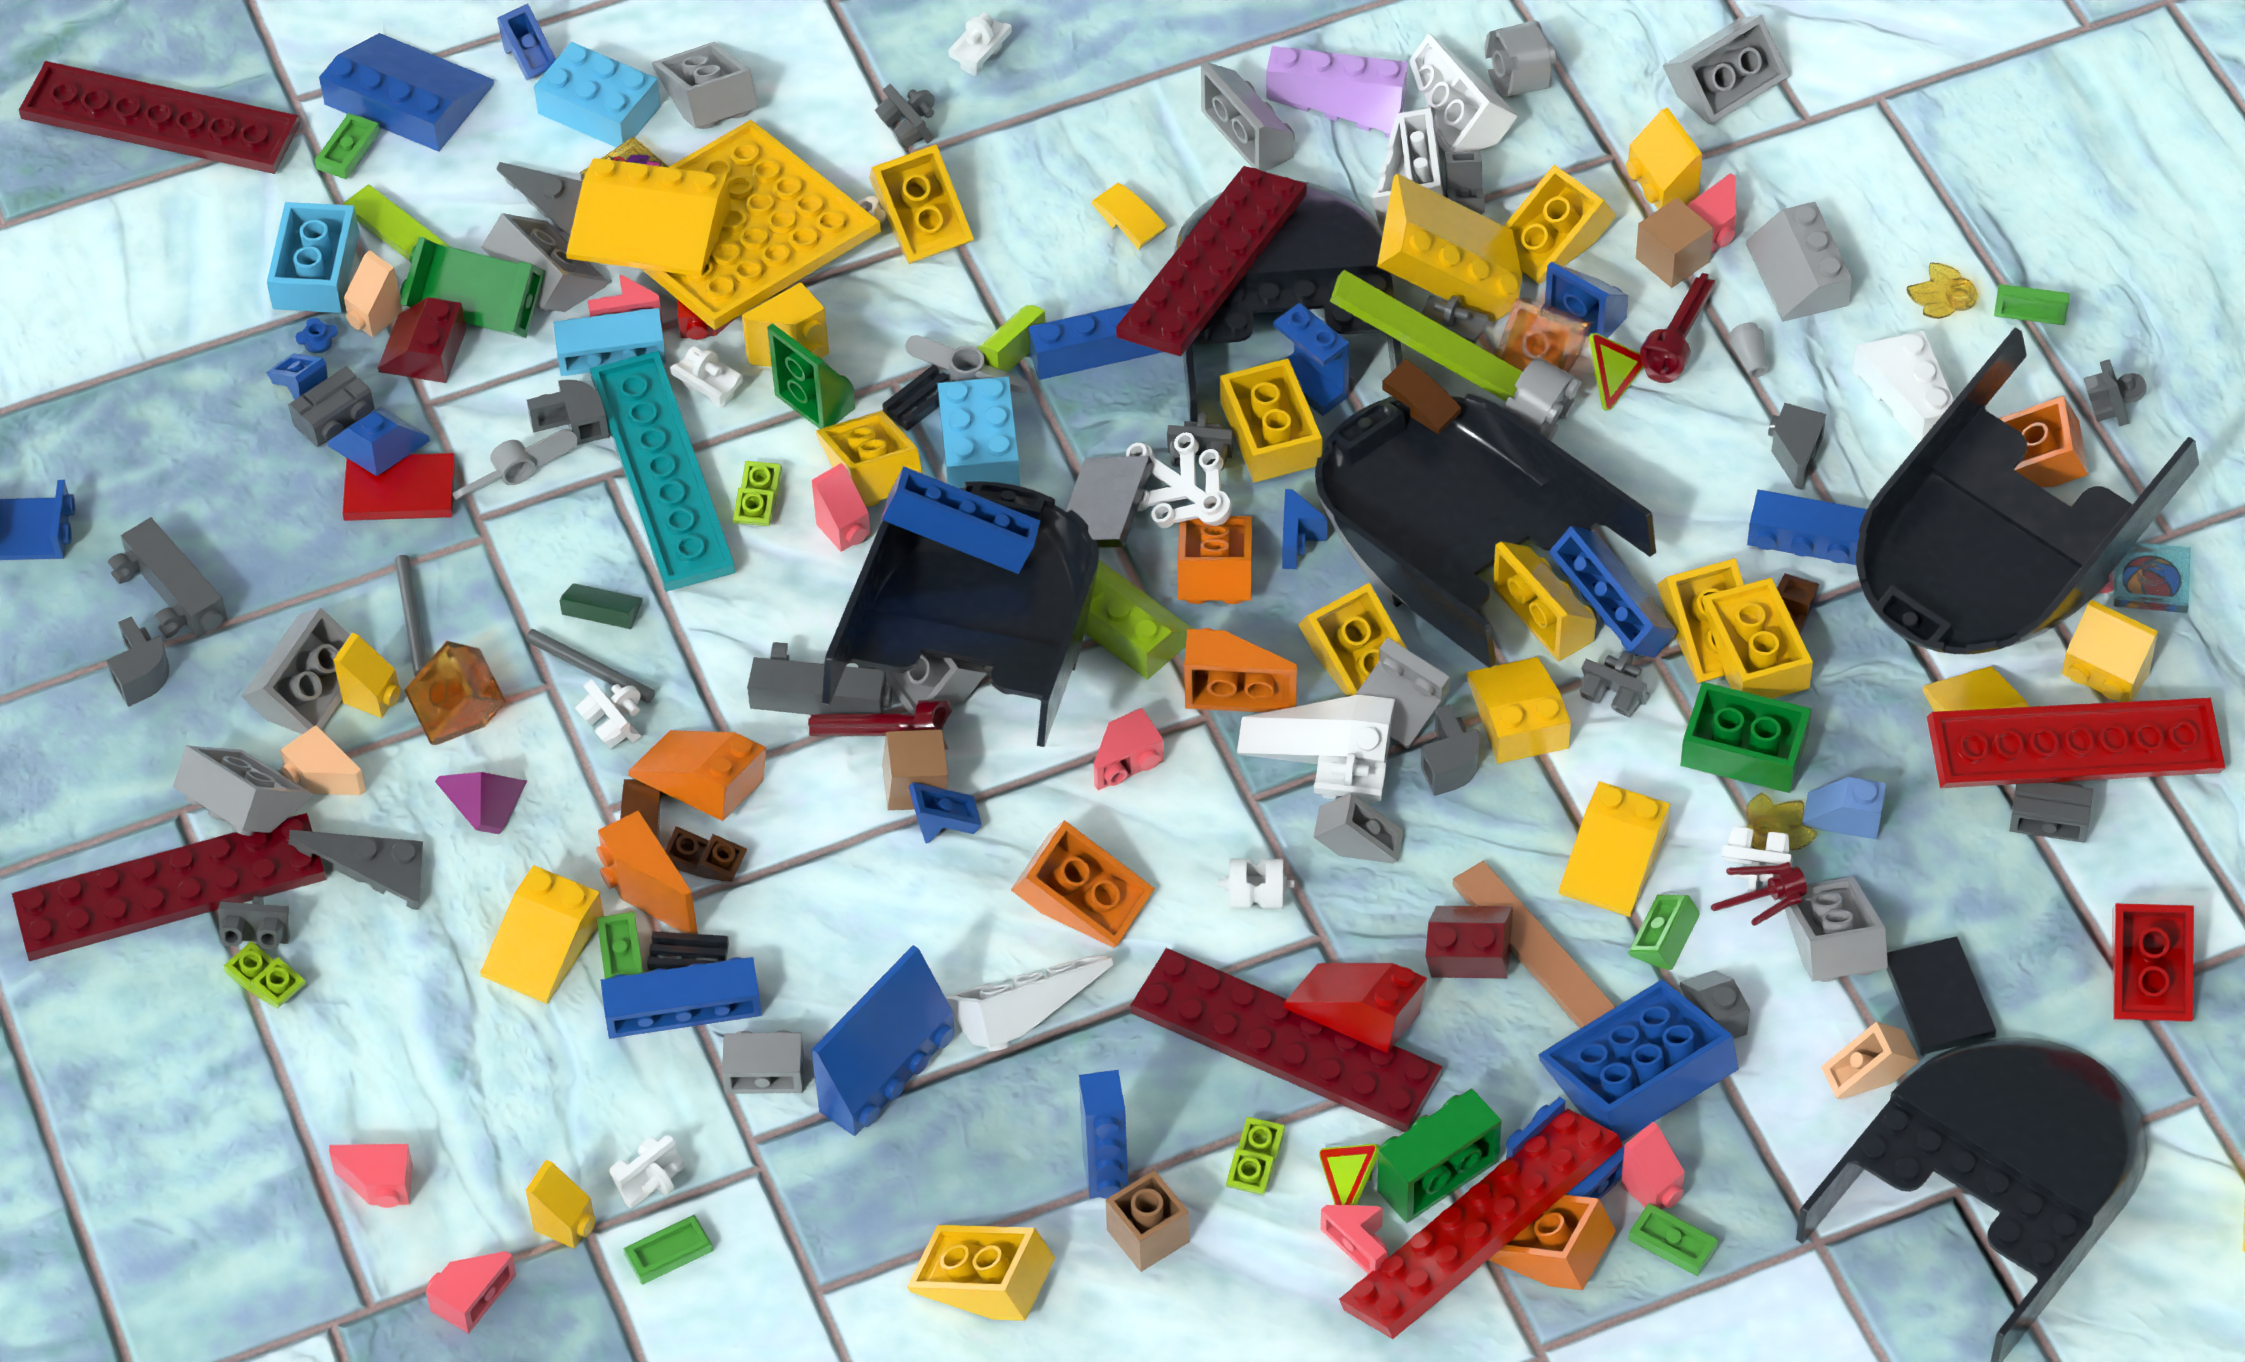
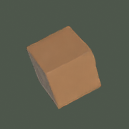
M1675 198L1638 223L1636 259L1669 287L1673 288L1710 262L1713 227L1679 198Z
M942 730L886 732L882 769L888 810L914 809L908 787L912 782L942 789L947 788L948 770Z
M1155 1170L1105 1200L1107 1231L1140 1272L1190 1242L1189 1211Z

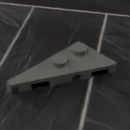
M499 162L496 169L505 178L506 182L514 189L520 191L532 206L543 216L549 218L561 232H565L570 237L583 181Z
M290 830L288 845L296 847L299 852L311 858L316 854L332 862L334 870L358 882L367 883L373 890L383 895L388 891L406 900L407 907L418 910L423 841Z

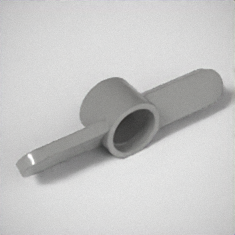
M913 335L906 341L905 348L911 356L949 370L950 381L1009 376L1011 391L1022 393L1028 389L1029 383L1027 380L986 365L983 353L975 347L962 346L954 349L919 335ZM963 367H973V368H975V369L969 370V371L960 370V368H963Z
M562 429L526 448L519 440H507L499 444L491 453L490 460L496 471L460 488L452 495L457 501L500 479L507 485L523 483L531 477L537 467L574 449L577 445V436L570 429Z

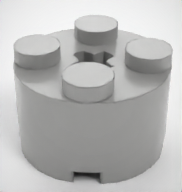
M1538 21L1500 28L1487 34L1485 40V59L1492 57L1494 69H1489L1488 73L1493 87L1500 96H1516L1551 87V65L1556 63V53L1551 44H1546L1542 27Z
M1540 357L1538 359L1535 358L1520 375L1515 384V387L1518 389L1514 399L1508 397L1504 409L1551 441L1558 429V425L1555 423L1560 417L1567 419L1572 413L1577 402L1573 397L1577 393L1581 381Z

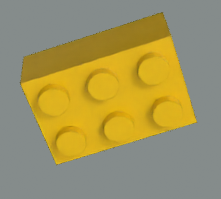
M1289 358L1220 375V403L1231 430H1233V435L1253 483L1316 467L1317 458L1322 455V436Z

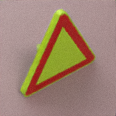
M1592 333L1589 335V342L1595 368L1593 375L1597 379L1602 409L1608 411L1613 408L1641 371L1643 364L1640 353L1598 333Z
M1378 1144L1322 1148L1319 1151V1158L1334 1205H1357L1367 1180L1372 1181L1373 1167L1378 1158V1150L1380 1149Z

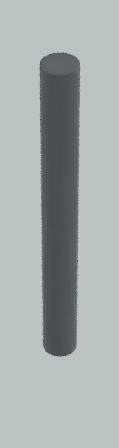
M399 555L395 558L414 676L416 678H425L429 675L410 559L407 555Z
M531 629L526 636V642L613 686L619 684L622 688L626 686L636 687L641 695L640 700L646 703H650L655 695V690L535 629Z

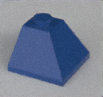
M1554 262L1549 263L1547 266L1544 312L1588 337L1592 333H1598L1609 338L1627 318L1628 295L1623 293L1618 287L1611 286L1598 278Z
M380 407L330 439L328 446L378 476L430 442L429 435Z

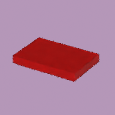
M454 453L410 454L378 476L346 458L342 510L344 521L452 517V494L454 493L455 477Z

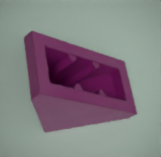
M485 772L439 776L435 782L475 830L500 834L527 780Z

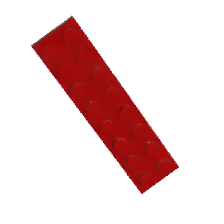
M2211 697L1935 711L1927 716L1940 788L2220 773L2225 769Z
M1567 1108L1556 1116L1537 1136L1530 1138L1513 1158L1508 1157L1505 1161L1501 1162L1480 1182L1471 1187L1468 1192L1442 1211L1438 1217L1412 1236L1408 1242L1390 1257L1386 1258L1377 1271L1370 1272L1340 1297L1339 1301L1343 1310L1394 1339L1623 1146L1619 1135Z

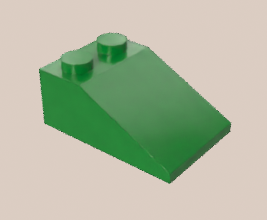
M773 323L767 327L776 397L819 429L837 424L855 409L854 387L847 377L839 375L820 357L814 355Z

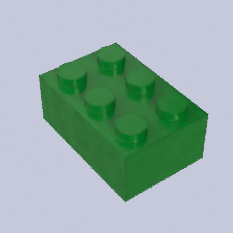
M1702 682L1683 738L1680 766L1790 793L1808 737L1812 709Z
M1472 1088L1462 1095L1452 1096L1444 1103L1441 1109L1430 1116L1420 1117L1412 1125L1411 1129L1399 1137L1393 1136L1387 1139L1378 1150L1377 1192L1406 1224L1499 1162L1502 1120Z

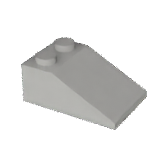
M716 42L652 62L653 69L682 117L695 129L711 128L717 124V121L726 118H740L747 115L749 110L758 108L750 69Z
M1854 876L1807 884V894L1801 897L1802 902L1785 909L1802 964L1812 981L1830 982L1842 976L1853 974L1869 975L1876 970L1888 968L1886 928Z

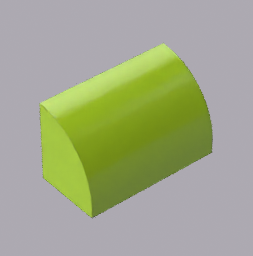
M1034 305L1023 306L982 342L977 349L983 353L985 364L1005 372H1009L1030 353L1028 327L1046 323L1045 310Z

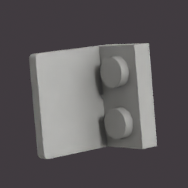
M1387 637L1379 648V662L1356 695L1395 699L1390 739L1405 748H1410L1434 714L1435 709L1439 707L1450 690V676Z

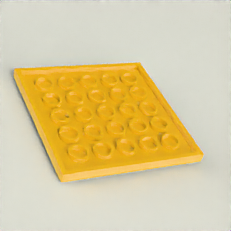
M749 120L669 166V168L727 175L731 208L703 275L695 276L657 270H642L716 330L880 233V221L754 121Z

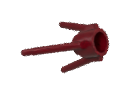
M1789 862L1772 866L1730 867L1726 870L1728 875L1773 874V877L1768 879V887L1711 905V910L1718 911L1771 895L1774 900L1780 899L1779 903L1751 920V924L1756 926L1787 907L1801 903V897L1807 894L1806 880L1801 869L1797 866L1791 867Z

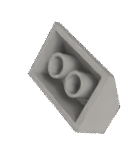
M1762 15L1739 18L1662 65L1677 97L1708 124H1713L1790 76Z
M1208 62L1201 64V111L1252 168L1266 172L1293 158L1295 135L1292 128L1287 123H1282L1268 102L1261 100L1249 81H1244L1235 70Z
M1816 202L1782 209L1746 240V246L1782 322L1849 306L1852 277Z
M501 213L481 246L490 257L518 264L519 261H523L545 270L535 306L545 312H549V310L566 312L602 290L608 284V281L588 261L567 259L566 252L569 242L548 221Z
M321 607L298 615L241 697L267 721L300 734H304L315 725L322 730L342 701L333 659L350 634Z
M926 653L921 654L915 668L904 673L877 668L878 670L886 671V682L889 686L893 687L894 693L909 714L913 715L919 700H949L951 707L966 700L987 674L981 665L952 658H941Z
M187 745L173 785L175 789L186 795V801L197 806H204L209 810L208 814L211 817L231 823L233 831L247 836H253L254 832L271 833L308 802L312 794L243 750Z

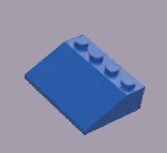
M381 33L338 54L319 76L324 105L346 114L351 113L377 122L382 129L440 152L494 85V79Z
M912 945L811 1049L819 1112L853 1136H856L864 1127H869L875 1122L880 1110L889 1100L894 1101L899 1097L907 1081L914 1074H920L927 1067L930 1057L939 1048H945L951 1042L955 1033L953 1011L921 951L916 946Z
M1663 979L1538 1054L1540 1062L1581 1115L1617 1133L1621 1142L1739 1070L1733 1035Z

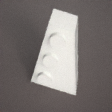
M1431 108L1396 114L1387 145L1388 153L1386 160L1381 165L1379 172V184L1377 190L1374 189L1372 196L1379 225L1385 224L1393 177L1396 174H1400L1445 197L1437 133Z
M1920 331L1855 346L1852 373L1858 379H1864L1873 389V395L1878 401L1883 400L1894 412L1893 417L1919 444L1954 401L1925 332Z

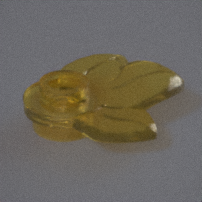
M1934 262L1929 264L1930 281L1910 285L1906 288V292L1912 301L1924 306L1923 315L1935 319L1946 318L1955 311H1965L1972 308L1976 304L1978 297L1974 284L1970 280L1962 278L1957 269Z
M1759 793L1747 805L1746 814L1749 823L1746 828L1754 831L1751 846L1753 849L1766 850L1767 837L1759 835H1768V832L1788 834L1790 850H1798L1808 846L1817 836L1815 830L1802 825L1804 803L1801 800L1774 805L1767 795Z

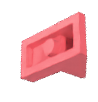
M619 275L622 295L588 300L590 317L659 308L662 323L659 295L623 275Z
M1326 1205L1321 1209L1320 1230L1367 1274L1377 1271L1381 1267V1263L1387 1258L1385 1244L1374 1234L1382 1227L1383 1208L1379 1206Z

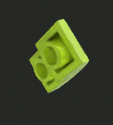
M745 461L741 488L738 487L733 516L734 523L770 526L781 480V464Z
M252 941L224 965L225 973L262 1001L276 1008L283 1005L306 984L305 980L279 957L273 960Z
M1246 1117L1239 1146L1235 1148L1226 1187L1265 1195L1281 1148L1285 1125Z

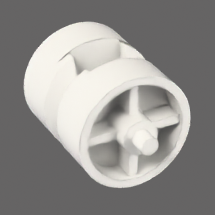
M1230 859L1229 876H1226V880L1218 879V887H1226V891H1229V908H1251L1254 903H1258L1263 909H1283V891L1287 892V888H1294V880H1287V876H1283V859H1262L1258 865H1254L1251 859Z

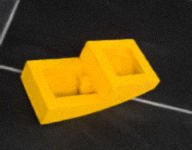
M1119 182L1091 202L1111 228L1114 229L1119 226L1138 250L1162 234L1167 228V225L1142 199Z

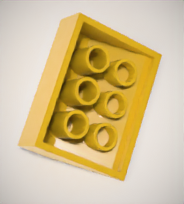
M593 158L582 182L566 252L567 259L702 276L731 208L727 175Z
M1396 174L1393 177L1377 267L1448 301L1453 295L1461 297V306L1488 315V320L1491 322L1516 309L1522 274L1513 231L1400 174Z

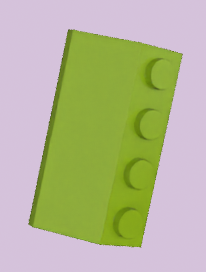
M1099 560L1084 633L1148 680L1186 647L1187 629L1193 628Z

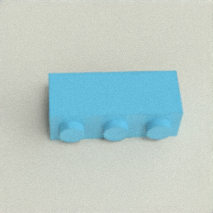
M659 308L577 319L571 318L553 322L561 376L590 373V368L659 351L662 362L666 363Z

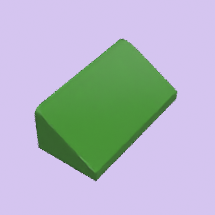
M1657 895L1628 954L1633 958L1662 969L1672 970L1700 915L1690 896Z

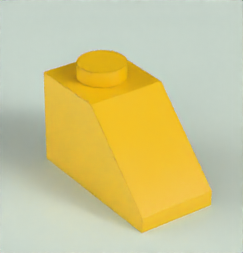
M351 633L333 659L343 704L382 718L388 708L393 707L400 697L401 688L398 683L396 669L359 635Z
M545 1160L525 1190L533 1229L544 1236L575 1249L582 1237L586 1238L589 1236L595 1225L596 1217L594 1216L591 1198L553 1162Z

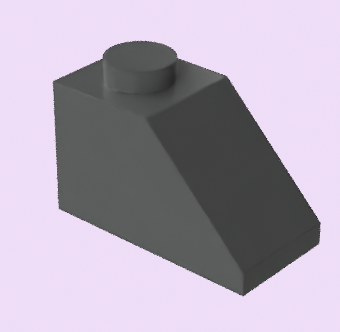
M1784 403L1780 415H1773L1770 422L1768 435L1773 437L1771 452L1794 487L1802 490L1824 436L1826 414Z
M1714 970L1680 982V988L1685 998L1732 1034L1733 1039L1747 1035L1750 1008L1733 978Z

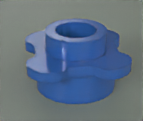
M319 318L307 320L304 330L296 334V342L304 345L311 353L327 351L332 345V338L338 334L337 327L335 325H326L320 322Z

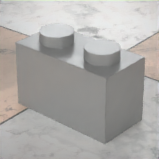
M781 1030L775 1033L739 1031L737 1033L724 1034L722 1078L725 1094L803 1093L804 1049L802 1033Z

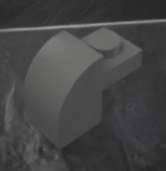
M1480 151L1445 152L1446 198L1483 215L1485 213V199L1482 189V159Z
M568 379L559 380L560 392L544 394L526 400L533 433L568 425L569 429L577 436V445L609 437L606 414L598 392L585 382Z
M132 616L118 622L127 651L107 660L112 681L128 707L156 694L164 686L169 676V662L161 636L151 639L145 627L139 629Z
M1450 704L1435 709V732L1439 741L1421 746V769L1434 796L1465 786L1473 779L1479 766V731L1474 729L1467 732L1462 718L1455 717Z

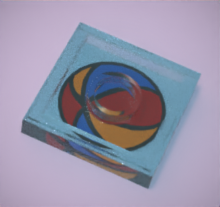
M2136 542L2114 568L2113 606L2187 613L2189 607L2191 547Z

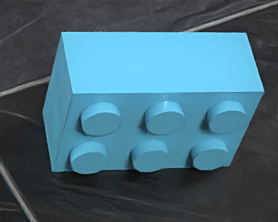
M571 42L534 85L538 114L623 151L661 107L658 78L574 42Z
M285 202L267 278L272 309L342 313L344 296L347 292L359 237L354 206Z
M1009 376L937 383L947 484L957 488H964L965 482L986 481L1020 486L1019 459Z

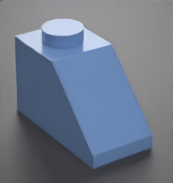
M1847 777L1808 792L1802 827L1877 839L1886 783Z

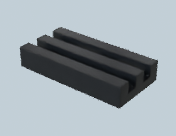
M933 364L882 404L883 412L906 431L910 430L939 407L938 392L928 400L926 397L938 389L937 383L950 382L949 376L944 372L940 374L939 368ZM915 406L917 407L906 417H903V415L910 411L912 408H914Z
M652 931V944H650L649 948L650 957L647 960L649 971L655 969L668 970L688 967L694 963L708 964L727 960L728 936ZM659 955L681 956L682 959L661 958ZM696 957L718 959V961L696 960Z

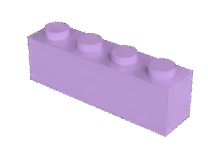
M1272 46L1266 70V99L1306 112L1310 109L1321 111L1325 114V118L1334 121L1343 118L1357 123L1356 128L1369 132L1371 128L1385 132V137L1390 138L1396 114L1403 112L1407 92L1408 62Z

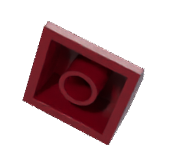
M427 297L398 314L378 365V372L447 383L466 332L462 303Z
M1436 906L1428 922L1425 953L1431 977L1508 979L1513 908L1509 906Z

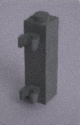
M152 517L120 535L125 554H116L108 560V564L114 569L111 575L121 584L128 581L138 570L169 607L156 613L155 618L161 623L158 629L166 638L178 633L183 625H186L198 638L208 631L215 630L228 620L223 598Z
M773 642L770 659L753 658L747 685L750 709L807 715L883 714L884 707H891L893 687L887 685L885 670H877L876 667L858 665V668L846 666L830 705L822 704L824 664L789 661V655H787L788 643Z

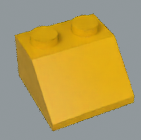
M1667 107L1662 109L1629 145L1628 161H1626L1627 172L1632 180L1638 181L1643 188L1647 201L1650 204L1654 203L1658 210L1675 198H1679L1687 205L1699 196L1702 153Z
M801 282L742 315L747 361L751 365L772 367L767 327L772 323L821 359L829 354L825 308Z
M2090 600L2066 651L2062 675L2069 677L2077 684H2083L2102 693L2111 700L2132 702L2149 676L2158 631Z

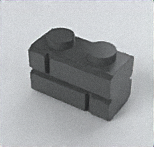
M347 366L288 404L294 426L303 435H306L307 439L316 447L327 440L329 441L345 428L364 418L375 409L370 388L360 378L358 379L356 374Z
M2051 782L2016 784L2009 832L2085 843L2090 821L2093 789L2084 788L2083 785L2076 782H2067L2065 784Z

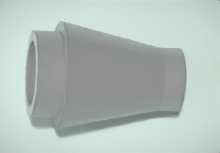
M1753 322L1736 326L1730 332L1731 339L1729 343L1747 370L1748 376L1756 378L1765 375L1769 368L1766 361L1763 330L1759 329L1757 324Z

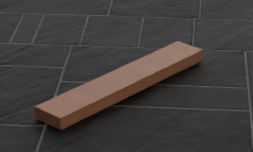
M1484 860L1453 878V887L1470 906H1509L1513 908L1510 951L1580 1029L1615 1008L1613 1003Z

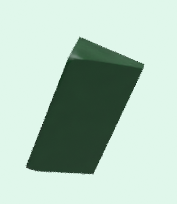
M573 583L562 594L559 602L562 615L631 629L643 600L636 596Z

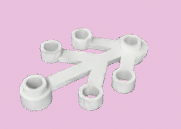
M1182 433L1174 441V447L1180 454L1181 475L1157 460L1154 451L1145 443H1134L1127 449L1125 457L1150 456L1154 464L1150 474L1169 486L1152 491L1145 489L1142 495L1144 497L1137 511H1144L1149 506L1157 505L1152 511V518L1160 528H1168L1174 523L1197 518L1205 524L1218 526L1229 519L1232 504L1228 495L1221 491L1220 470L1223 467V459L1216 450H1205L1199 457V464L1206 472V490L1204 492L1196 486L1195 453L1198 451L1199 444L1191 433ZM1191 442L1188 447L1182 448L1185 443ZM1215 459L1212 464L1207 465L1209 460ZM1188 499L1194 503L1172 509L1167 504L1168 502ZM1168 512L1165 518L1160 519L1162 514Z

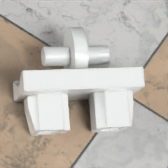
M985 12L979 17L969 19L965 26L966 31L948 50L949 57L959 61L960 69L973 76H977L983 69V63L992 54L998 53L1002 48V42L1012 33L1010 24L997 22Z
M692 346L680 362L670 367L671 375L683 381L684 387L693 392L699 391L710 398L712 404L719 408H723L734 397L733 391L743 382L742 375L718 361L717 353L710 349L702 351Z
M592 679L583 686L589 694L575 709L591 726L605 713L608 715L609 718L595 730V733L610 749L626 737L633 744L642 737L623 715L629 713L630 716H636L640 711L637 704L641 695L636 687L626 686L622 688L619 684H616L610 689L613 694L610 699Z
M1348 753L1347 758L1319 755L1314 793L1322 794L1323 798L1337 799L1338 797L1353 793L1365 803L1374 804L1382 799L1386 763L1356 760V754Z
M1734 826L1728 839V845H1723L1721 857H1723L1724 862L1751 866H1772L1789 862L1792 867L1793 859L1791 854H1789L1788 834L1768 832L1766 850L1751 849L1754 831L1749 828ZM1773 874L1735 875V878L1749 880L1748 891L1757 890L1758 881L1768 882V879L1773 877Z
M666 1135L661 1140L649 1137L640 1144L638 1149L640 1156L631 1163H628L626 1160H620L610 1168L609 1172L620 1191L624 1203L631 1209L657 1189L664 1195L672 1192L674 1186L671 1178L686 1167L676 1150L675 1140L669 1135Z

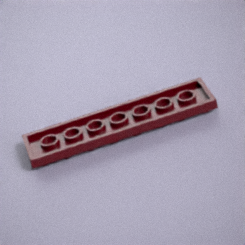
M49 61L44 62L19 108V114L23 120L272 174L276 173L300 126L299 116L295 114Z
M1243 166L1116 326L1117 338L1181 357L1307 195V183L1261 171L1257 168Z
M304 813L287 818L271 833L254 832L253 836H247L234 832L11 893L28 960H37L218 910L220 902L244 903L252 901L254 896L266 897L325 881L326 877L320 856L314 854L311 858L299 852L296 847L288 845L290 830L313 832L308 814Z
M1167 947L1130 1005L1131 1014L1403 1132L1411 1129L1442 1076L1443 1066L1397 1046H1393L1388 1053L1285 1009L1284 1003L1287 999Z

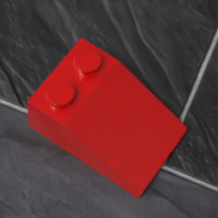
M2115 903L2112 909L2113 1020L2193 1022L2194 905Z
M1317 963L1285 1001L1284 1008L1388 1053L1420 1014L1428 978L1413 972L1407 967H1401L1394 963Z

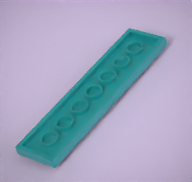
M659 351L590 368L593 385L601 398L607 425L665 592L734 574L735 565Z

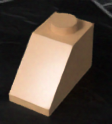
M369 250L364 255L344 296L347 311L346 318L350 325L356 330H363L372 338L397 319L398 314L402 313L403 310L400 304L401 300L394 267Z
M317 725L280 750L284 763L281 770L284 776L298 783L312 794L362 795L366 792L362 770Z
M1876 1021L1821 1066L1835 1097L1837 1099H1844L1892 1084L1920 1060L1903 1029Z

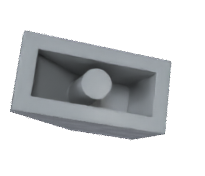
M1349 793L1319 806L1313 837L1339 856L1393 864L1399 858L1404 830L1356 795Z

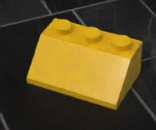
M1502 541L1495 545L1493 590L1558 662L1594 642L1595 625L1597 623L1595 614L1587 605L1583 606L1567 582L1559 580L1552 572L1551 566L1545 558H1539L1527 546Z

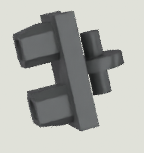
M891 84L887 85L883 92L888 98L874 110L888 128L902 116L905 118L892 131L906 148L921 137L927 144L931 142L935 136L926 127V123L921 117L930 118L934 115L932 107L935 103V98L933 94L928 90L917 92L912 89L907 94L909 98L907 103Z
M1430 295L1421 314L1476 344L1488 323V315L1461 306V297L1453 295L1449 301H1445Z
M2110 359L2101 361L2102 373L2083 378L2096 420L2100 422L2116 417L2119 427L2130 424L2123 402L2134 403L2140 400L2147 391L2146 382L2142 376L2135 373L2124 374L2117 380Z
M1199 412L1198 422L1184 421V426L1168 425L1167 446L1173 467H1180V454L1174 447V441L1178 435L1185 432L1191 433L1199 444L1195 455H1201L1208 449H1214L1223 459L1221 471L1224 469L1227 458H1232L1233 430L1220 429V424L1207 423L1206 412ZM1191 442L1185 443L1182 448L1188 447ZM1215 459L1209 460L1207 465L1212 464Z
M1624 651L1619 659L1608 655L1604 662L1605 666L1586 658L1581 667L1584 674L1579 691L1581 697L1593 703H1599L1606 688L1614 691L1616 695L1611 703V708L1626 717L1632 715L1639 703L1646 705L1650 693L1646 692L1647 684L1637 680L1642 673V669L1632 665L1633 654L1628 651Z
M254 896L252 904L220 902L218 908L219 933L224 946L238 947L243 941L257 942L264 949H276L279 943H289V906L264 905L263 897Z

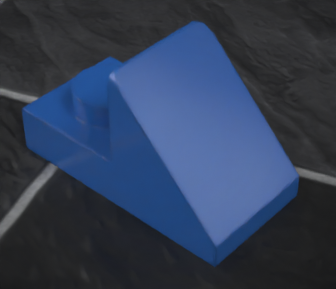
M527 3L497 18L504 51L506 54L513 53L526 81L546 72L556 58L529 4Z
M293 353L266 372L272 384L287 386L294 400L328 378L327 366L323 358Z
M1285 489L1282 569H1297V555H1305V541L1327 540V518L1293 489Z
M915 782L908 786L926 844L942 828L974 834L982 826L973 795Z

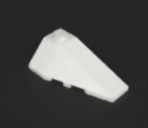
M1428 34L1409 60L1418 90L1423 92L1427 103L1424 109L1431 108L1438 145L1444 152L1479 151L1496 145L1518 117L1495 91L1433 35Z
M1353 695L1242 717L1237 755L1318 764L1319 755L1347 758L1348 753L1356 754V760L1380 762L1387 765L1395 699Z
M1092 955L1051 966L1046 969L1047 976H1043V973L1021 974L1012 977L1013 985L991 986L988 983L945 998L953 1011V1017L971 1044L988 1047V1051H998L1010 1047L1011 1040L1027 1034L1112 967L1113 961L1111 957Z

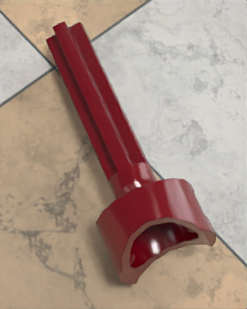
M1701 273L1700 277L1695 278L1668 328L1650 332L1640 348L1641 361L1648 378L1659 383H1671L1679 377L1688 363L1691 350L1685 339L1716 284L1715 280L1709 279L1708 274Z
M919 700L914 715L811 714V717L808 719L809 735L886 736V732L943 731L944 724L952 713V708L949 700ZM944 740L945 750H948V746Z

